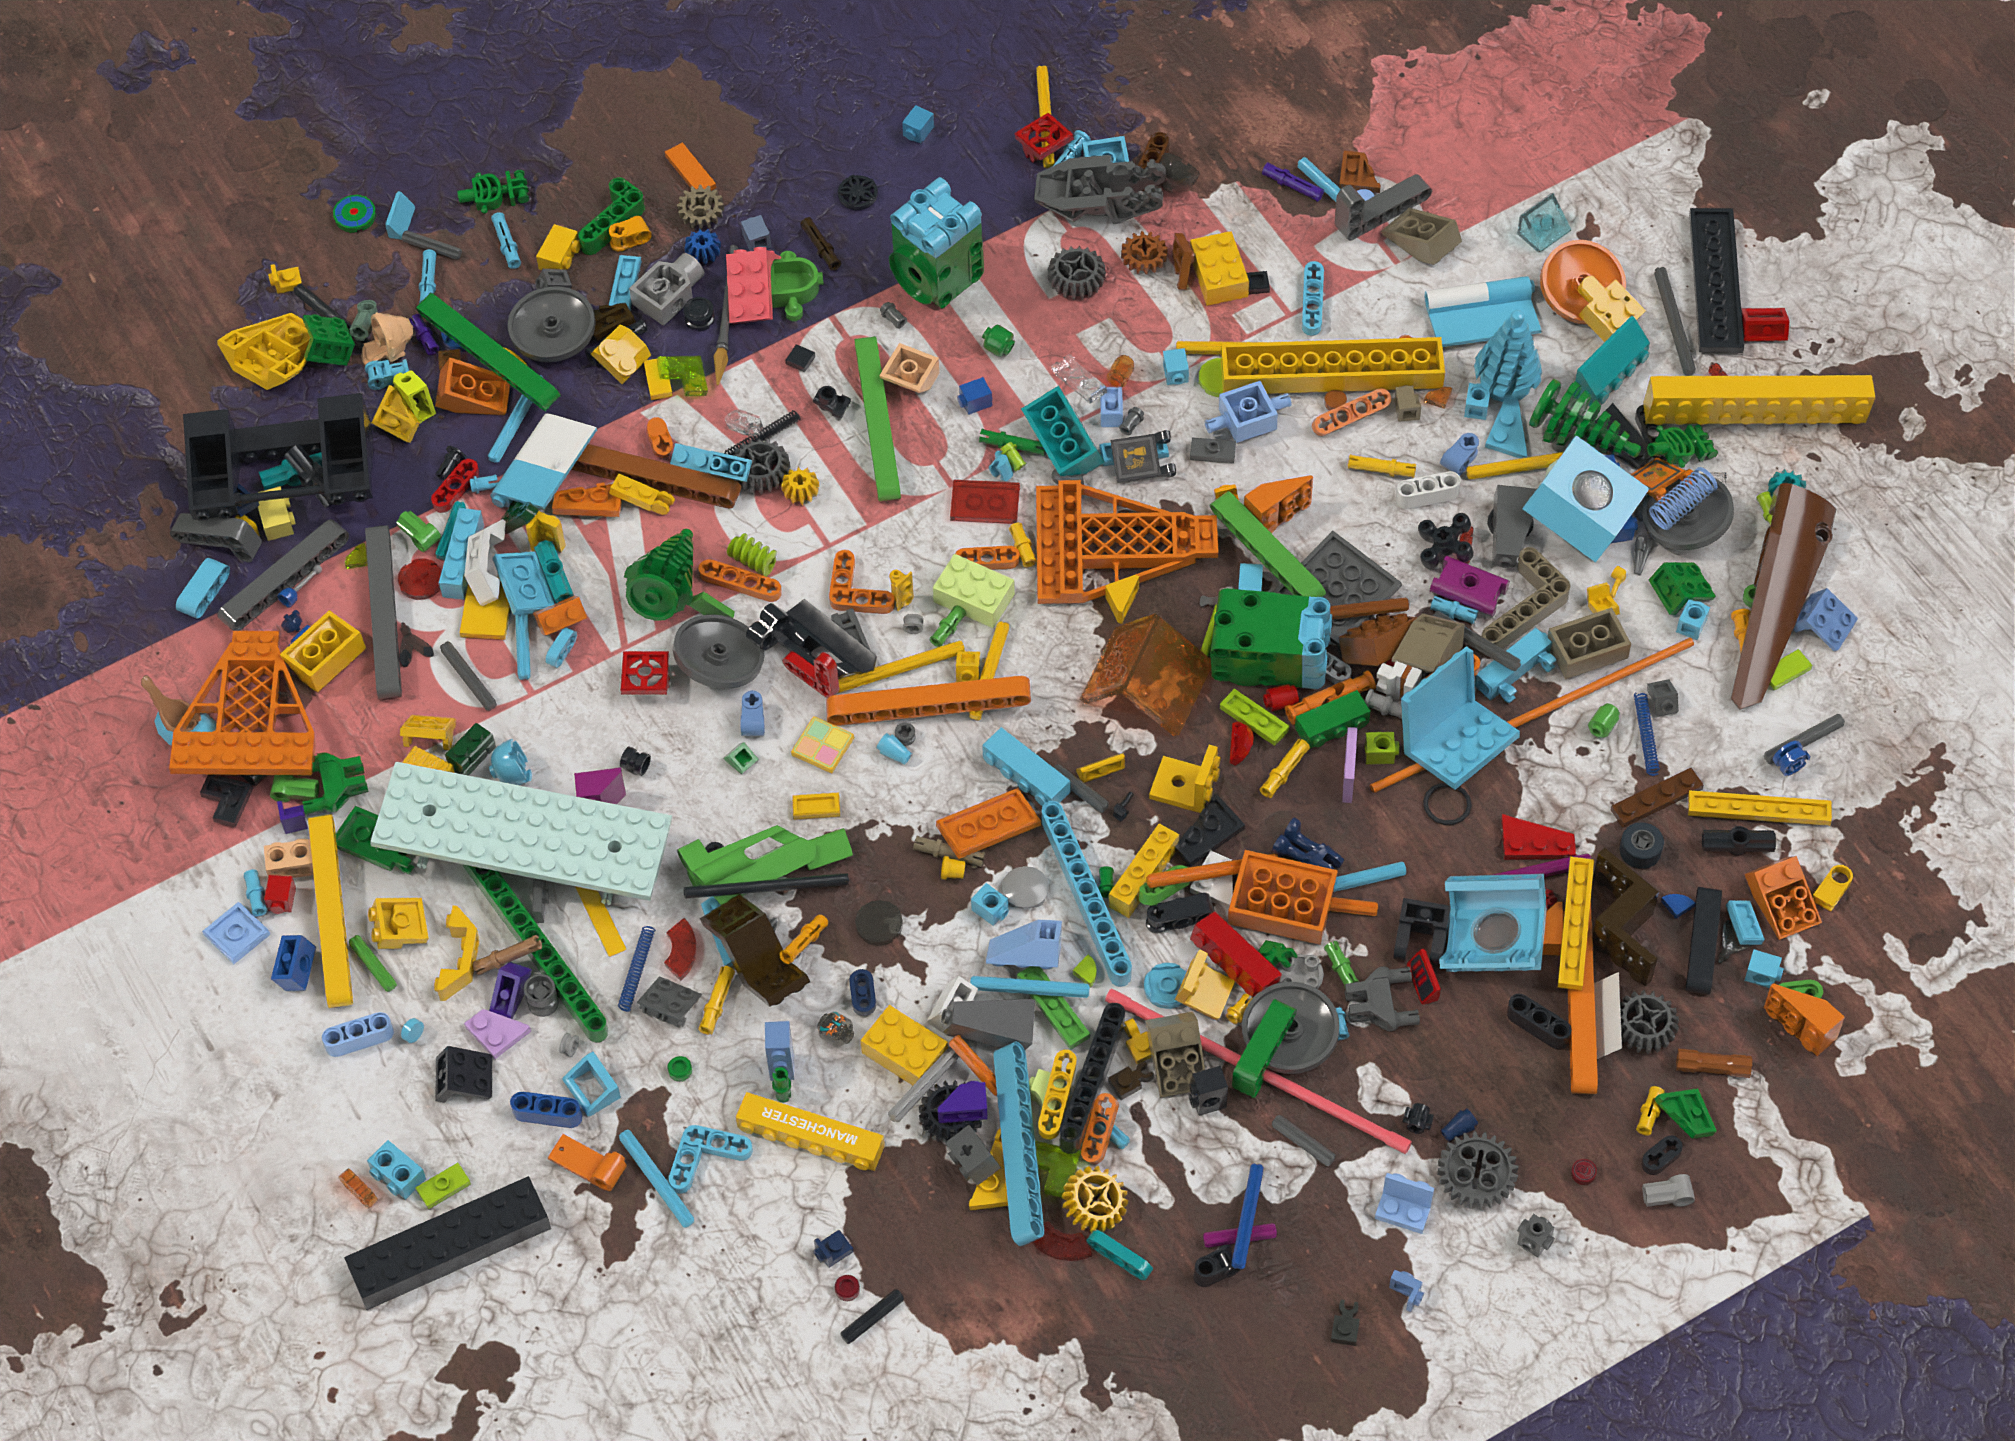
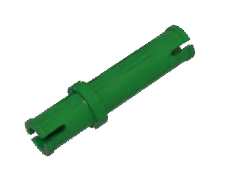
M981 429L980 434L989 436V438L979 436V443L997 445L998 448H1002L1007 443L1012 442L1013 445L1016 444L1017 450L1042 456L1045 455V450L1037 448V446L1043 447L1040 441L1008 435L1004 431L998 433Z

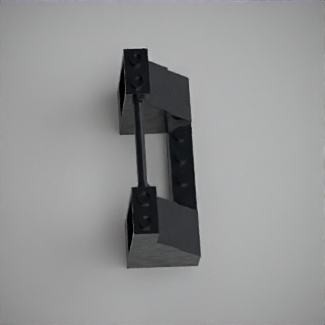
M362 393L317 398L319 419L235 429L228 409L183 414L188 502L192 519L206 521L209 518L215 517L229 518L232 515H238V506H241V503L318 494L325 496L328 504L340 505L348 501L364 502L367 499H373L371 480L374 453L372 423ZM298 444L308 454L314 455L320 452L322 454L324 482L320 483V485L242 495L237 493L241 462L254 463L257 460L264 459L277 460L280 457H284L291 448Z

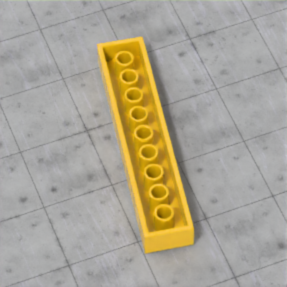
M1441 337L1221 344L1220 360L1223 393L1261 381L1267 394L1329 392L1331 390L1372 391L1381 388L1395 390L1396 387L1405 385L1413 386L1414 389L1443 388L1445 366Z
M1872 375L1651 376L1643 405L1646 424L1748 425L1751 423L1860 424L1867 421L1875 400V391Z

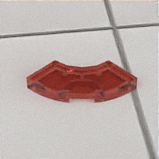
M685 918L666 932L667 937L672 943V950L664 964L680 981L689 973L696 958L695 934Z
M1049 1221L1044 1223L1043 1237L1031 1242L1044 1254L1059 1260L1076 1261L1092 1257V1252L1082 1232L1076 1234L1062 1233L1056 1230Z

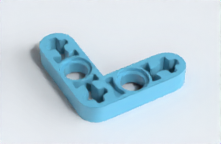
M688 1126L683 1132L669 1175V1184L677 1194L686 1193L692 1186L702 1152L744 1161L752 1155L751 1140L742 1135L703 1126ZM694 1134H698L699 1138H696L695 1141L692 1142L690 1137H693ZM706 1136H708L706 1141L707 1145H704L703 1140H706ZM715 1138H721L725 1141L724 1145L720 1148L713 1147L711 1142ZM729 1141H732V1146H730V1150H728ZM741 1144H744L746 1149H743L742 1152H738L737 1148H740ZM690 1154L694 1157V1160L691 1164H683L680 1161L682 1156ZM682 1170L684 1171L685 1182L677 1185L676 1180L680 1179Z

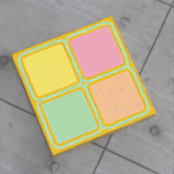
M813 716L792 749L791 755L829 773H833L854 740V734Z

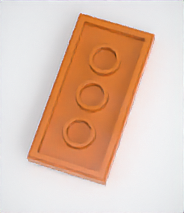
M1019 788L936 821V827L958 859L1041 826L1040 818Z

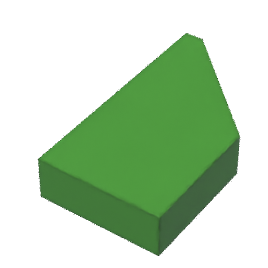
M705 592L693 596L692 602L689 605L703 615H722L733 618L735 613L734 610Z

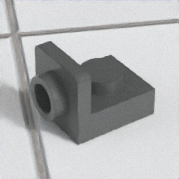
M542 269L539 277L536 279L535 286L536 289L553 286L571 289L572 284L566 269Z
M1670 679L1647 684V691L1655 703V714L1657 717L1679 712L1678 693Z

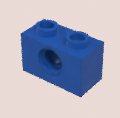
M302 935L281 936L271 980L285 991H306L316 946Z

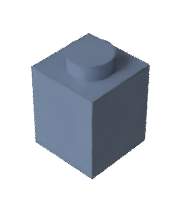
M761 215L741 221L742 235L750 251H754L756 247H771L770 233Z

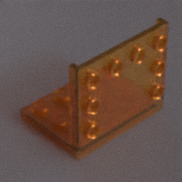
M1154 613L1114 628L1080 700L1087 705L1122 693L1170 734L1177 736L1180 735L1211 670V659Z

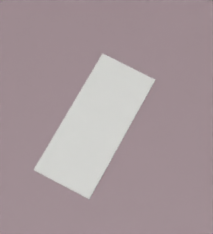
M1619 972L1594 983L1597 1059L1622 1049Z

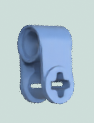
M1473 433L1463 434L1444 453L1440 464L1459 476L1462 475L1466 467L1477 457L1478 437Z
M748 691L742 696L741 736H764L765 725L762 696L757 691Z

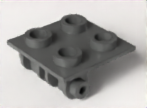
M659 976L637 1001V1004H640L639 1009L643 1013L649 1014L656 1019H659L662 1015V1021L665 1022L668 1019L667 1022L675 1027H683L686 1022L684 1016L702 994Z

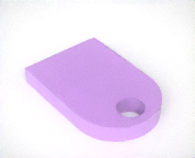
M1348 727L1342 798L1344 803H1352L1357 728Z

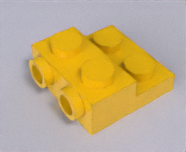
M375 898L372 907L368 910L369 922H374L371 938L372 942H377L378 949H401L403 944L427 943L429 937L422 898Z

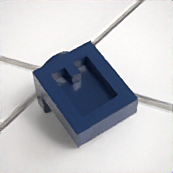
M837 1230L822 1241L819 1238L814 1240V1255L820 1263L824 1261L829 1268L854 1252L853 1247L840 1230Z

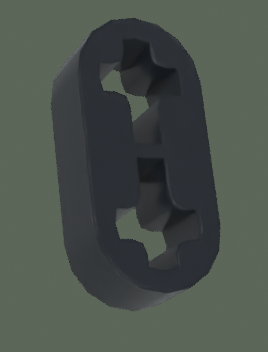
M1673 1135L1666 1136L1643 1155L1641 1166L1644 1172L1650 1175H1657L1677 1160L1683 1148L1681 1140ZM1667 1145L1670 1147L1676 1146L1675 1151L1671 1149L1666 1154L1664 1153ZM1659 1157L1657 1166L1655 1164L1651 1166L1648 1164L1649 1159L1654 1161Z

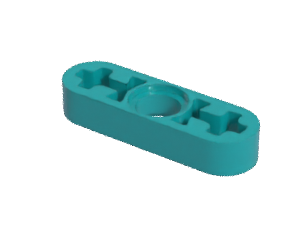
M1099 1230L1093 1231L1086 1240L1092 1249L1140 1280H1146L1153 1271V1267L1145 1259Z

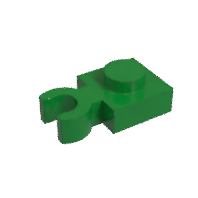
M1265 940L1258 950L1274 967L1281 963L1283 967L1289 968L1291 964L1288 958H1297L1294 949L1286 948L1284 944Z

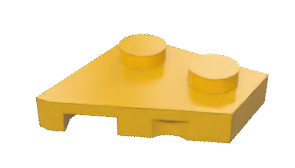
M389 385L371 423L411 443L420 422L396 387Z

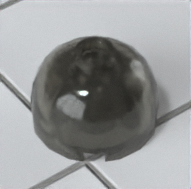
M1165 153L1159 160V164L1166 168L1165 181L1161 187L1169 193H1173V191L1184 192L1191 189L1198 180L1199 171L1190 163L1187 165L1182 163L1180 157Z

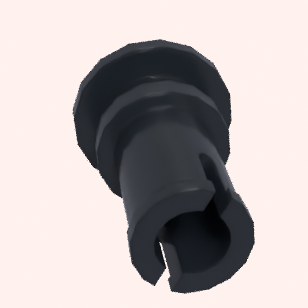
M447 446L446 450L448 453L444 455L445 460L435 473L439 479L443 476V481L460 463V460L466 459V455L456 447Z

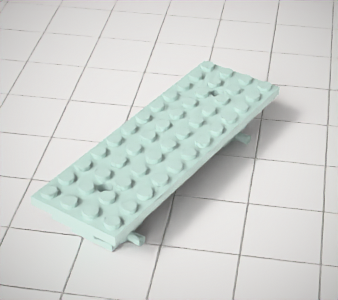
M395 762L371 838V846L418 855L420 857L417 867H423V869L427 868L429 858L602 891L604 895L601 902L605 905L606 901L607 905L611 904L613 894L650 901L667 844L672 815Z

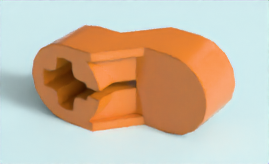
M654 417L650 419L646 427V433L652 451L657 457L666 458L671 454L673 448L672 438L668 432L667 425L662 418Z

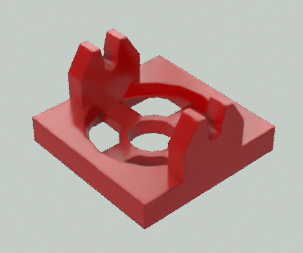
M1049 113L1014 133L1015 139L1022 144L1026 157H1030L1032 163L1037 159H1044L1074 140V135ZM1035 131L1036 136L1029 140L1030 134ZM1041 132L1050 133L1047 137L1038 136ZM1038 142H1047L1049 144L1046 147L1035 146Z
M623 651L621 695H667V690L670 688L669 651ZM642 660V663L636 668H630L634 663ZM649 660L657 662L662 668H653ZM642 667H649L651 669V673L647 676H641L638 672ZM630 676H637L641 679L640 686L634 685L630 681ZM653 676H662L656 684L648 686V680Z

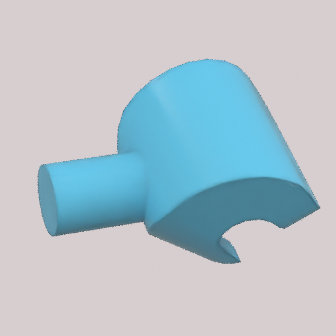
M996 451L995 460L989 465V470L995 478L1001 474L1000 479L1006 482L1012 478L1013 470L1007 456L1001 454L1002 451Z

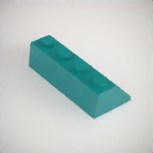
M1632 315L1577 369L1575 381L1582 386L1580 395L1585 390L1591 394L1589 407L1596 399L1600 404H1604L1609 394L1613 390H1618L1626 377L1632 376L1636 367L1640 363L1643 364L1650 355L1648 352L1650 342Z
M1059 385L1021 408L1060 476L1087 474L1105 462Z

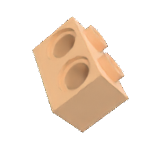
M297 839L286 843L275 842L264 846L265 868L268 877L269 875H280L297 878L314 875L310 839Z

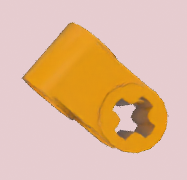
M634 216L623 222L615 223L609 228V235L612 238L610 246L618 252L645 244L652 237L651 231L641 216Z

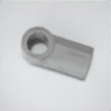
M1686 1174L1673 1176L1668 1181L1647 1183L1642 1186L1643 1199L1647 1207L1673 1203L1675 1206H1687L1695 1201L1690 1176Z

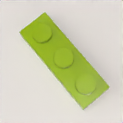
M1233 689L1220 703L1222 711L1249 726L1253 732L1274 746L1289 731V725L1236 689Z

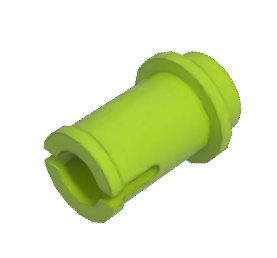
M1009 442L1001 448V454L1007 456L1009 463L1016 472L1027 463L1017 451L1016 444L1013 445L1012 442Z

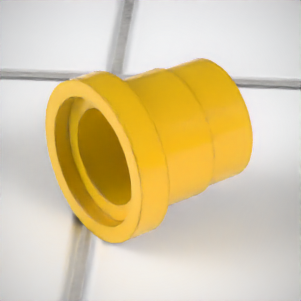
M944 856L941 867V879H963L965 861L949 859V856Z

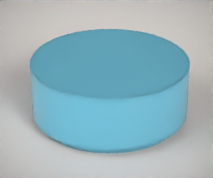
M416 1018L408 1020L401 1031L402 1039L409 1043L417 1041L423 1033L424 1024Z

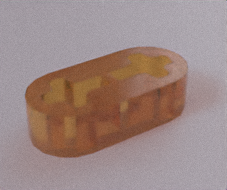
M349 1168L338 1176L341 1183L367 1209L378 1201L373 1191Z

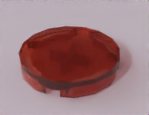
M421 558L412 560V563L408 565L405 564L398 574V584L404 595L414 600H425L433 597L440 591L439 580L442 570L437 563Z

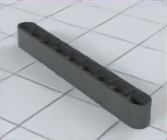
M388 525L365 528L377 696L378 699L402 697L390 530Z

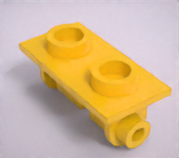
M895 569L890 573L889 578L892 583L891 593L894 596L897 611H899L904 606H908L914 598L913 578L911 571L905 575Z

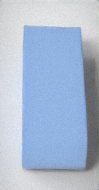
M378 1012L329 1027L323 1032L322 1041L326 1052L330 1056L339 1057L390 1040L393 1037L394 1029L389 1016L386 1013ZM381 1025H386L383 1029H377ZM356 1033H362L360 1036L354 1037ZM333 1040H339L335 1044H330Z

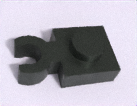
M1341 1300L1339 1304L1341 1316H1334L1331 1342L1356 1346L1360 1319L1353 1317L1358 1312V1302H1354L1353 1309L1347 1310L1344 1307L1345 1300Z

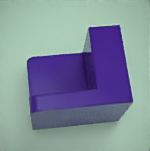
M277 801L280 821L285 834L308 829L303 805L284 809L282 801Z

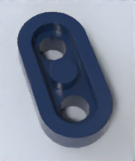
M858 969L849 978L852 1007L856 1014L868 1016L876 1009L874 980L868 970ZM860 982L866 983L864 986L858 985ZM863 1003L868 1004V1006L864 1008L860 1005Z

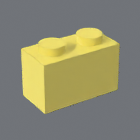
M276 487L261 492L281 490V487ZM289 498L258 502L259 513L268 541L294 534L292 525L296 523L293 512H288L287 510L288 507H291Z

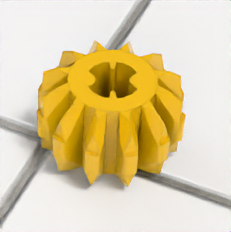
M798 466L797 471L790 469L789 475H784L781 487L786 500L791 499L793 504L800 501L803 505L805 500L811 502L812 497H817L820 487L815 472H810L808 467L801 470Z

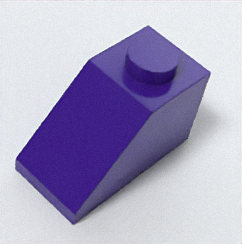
M509 962L501 967L498 971L489 1011L513 1019L525 995L524 985L528 978H530L532 969L513 962Z
M969 1081L966 1084H960L938 1107L939 1123L987 1120L985 1082Z

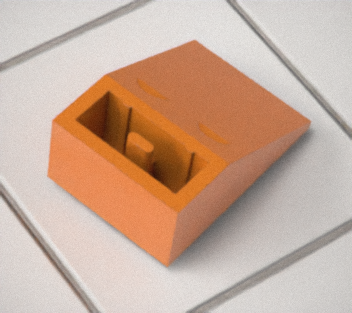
M1309 475L1261 484L1244 496V506L1273 533L1277 526L1283 522L1290 521L1294 514L1310 506L1312 502L1313 476Z
M1797 856L1783 858L1745 874L1755 901L1779 940L1822 923Z
M1774 983L1770 986L1764 1005L1767 1014L1771 1018L1777 1019L1790 1035L1797 1037L1803 1047L1810 1052L1812 1051L1816 1056L1838 1038L1845 1018L1826 1000Z

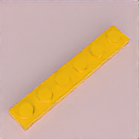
M1689 790L1688 816L1830 826L1832 822V802L1830 800Z
M1570 857L1558 976L1559 988L1582 990L1594 859Z

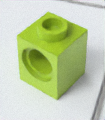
M1394 732L1366 733V764H1394L1395 755H1399V741H1395Z

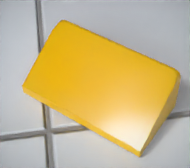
M1122 753L1077 768L1076 772L1082 782L1091 781L1124 769L1125 755Z

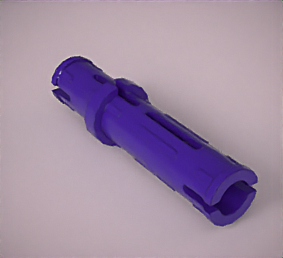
M1269 162L1263 168L1262 175L1272 178L1279 185L1290 187L1317 202L1321 200L1324 194V189L1294 176L1287 169L1283 170Z

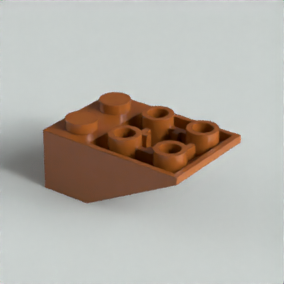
M1390 613L1377 614L1373 620L1363 621L1361 626L1348 629L1347 633L1339 637L1343 662L1379 666L1392 659L1412 622L1417 617L1407 616L1405 613L1390 615Z

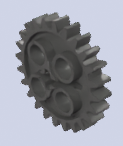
M1474 1131L1472 1138H1469L1464 1133L1462 1141L1458 1137H1454V1145L1448 1142L1447 1150L1441 1151L1442 1158L1438 1160L1440 1168L1437 1171V1175L1442 1176L1440 1177L1439 1184H1446L1444 1193L1452 1191L1451 1200L1459 1197V1205L1467 1201L1469 1202V1209L1473 1207L1474 1203L1478 1204L1480 1210H1482L1483 1203L1492 1208L1493 1200L1500 1205L1502 1196L1508 1199L1509 1190L1513 1191L1515 1188L1513 1182H1517L1518 1175L1515 1173L1518 1172V1166L1513 1165L1516 1162V1156H1510L1512 1149H1503L1505 1141L1497 1144L1495 1143V1135L1489 1140L1487 1139L1486 1132L1480 1138L1476 1131ZM1482 1151L1483 1159L1477 1188L1473 1189L1472 1184L1478 1154ZM1469 1154L1473 1159H1465L1462 1155ZM1493 1159L1498 1163L1495 1165L1489 1164L1487 1160ZM1465 1176L1469 1180L1466 1182L1460 1181L1458 1177ZM1489 1181L1493 1186L1487 1187L1482 1182Z

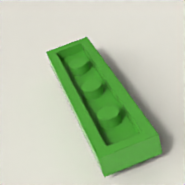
M1029 966L1017 974V979L1051 981L1040 966ZM1029 994L1070 1050L1090 1039V1032L1063 996Z

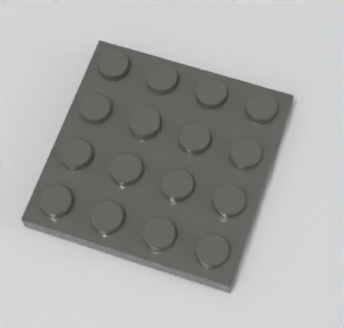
M1333 530L1301 562L1324 587L1326 595L1323 598L1329 601L1330 606L1387 600L1402 586L1398 579ZM1282 583L1273 591L1279 594L1293 595ZM1373 615L1333 619L1330 641L1340 648L1339 637L1347 633L1348 629L1361 626L1363 621L1370 620Z

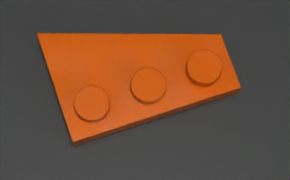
M602 482L597 483V487L584 489L583 487L557 491L554 494L552 512L556 515L620 517L622 499L609 493L612 484L605 485Z

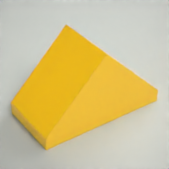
M1137 575L1106 585L1105 598L1118 623H1123L1139 590V576Z

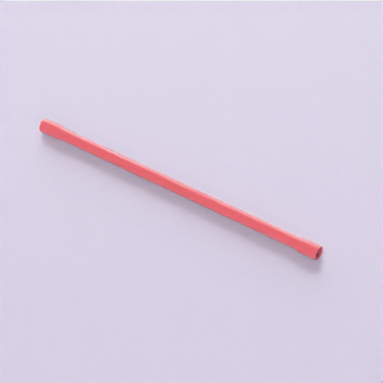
M1112 988L1105 998L1106 1002L1119 1003L1124 1007L1125 1011L1144 1020L1165 1017ZM1200 1035L1203 1050L1234 1066L1237 1065L1241 1055ZM1266 1069L1263 1081L1383 1141L1386 1145L1404 1154L1408 1152L1412 1143L1411 1140L1393 1131H1388Z

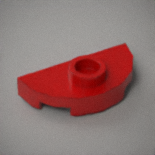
M1239 721L1232 723L1230 763L1236 766L1244 760L1253 745V731L1249 726Z

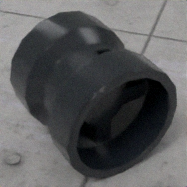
M628 746L621 756L620 767L626 770L633 769L634 773L643 776L650 765L651 755L645 752L639 753L637 749Z

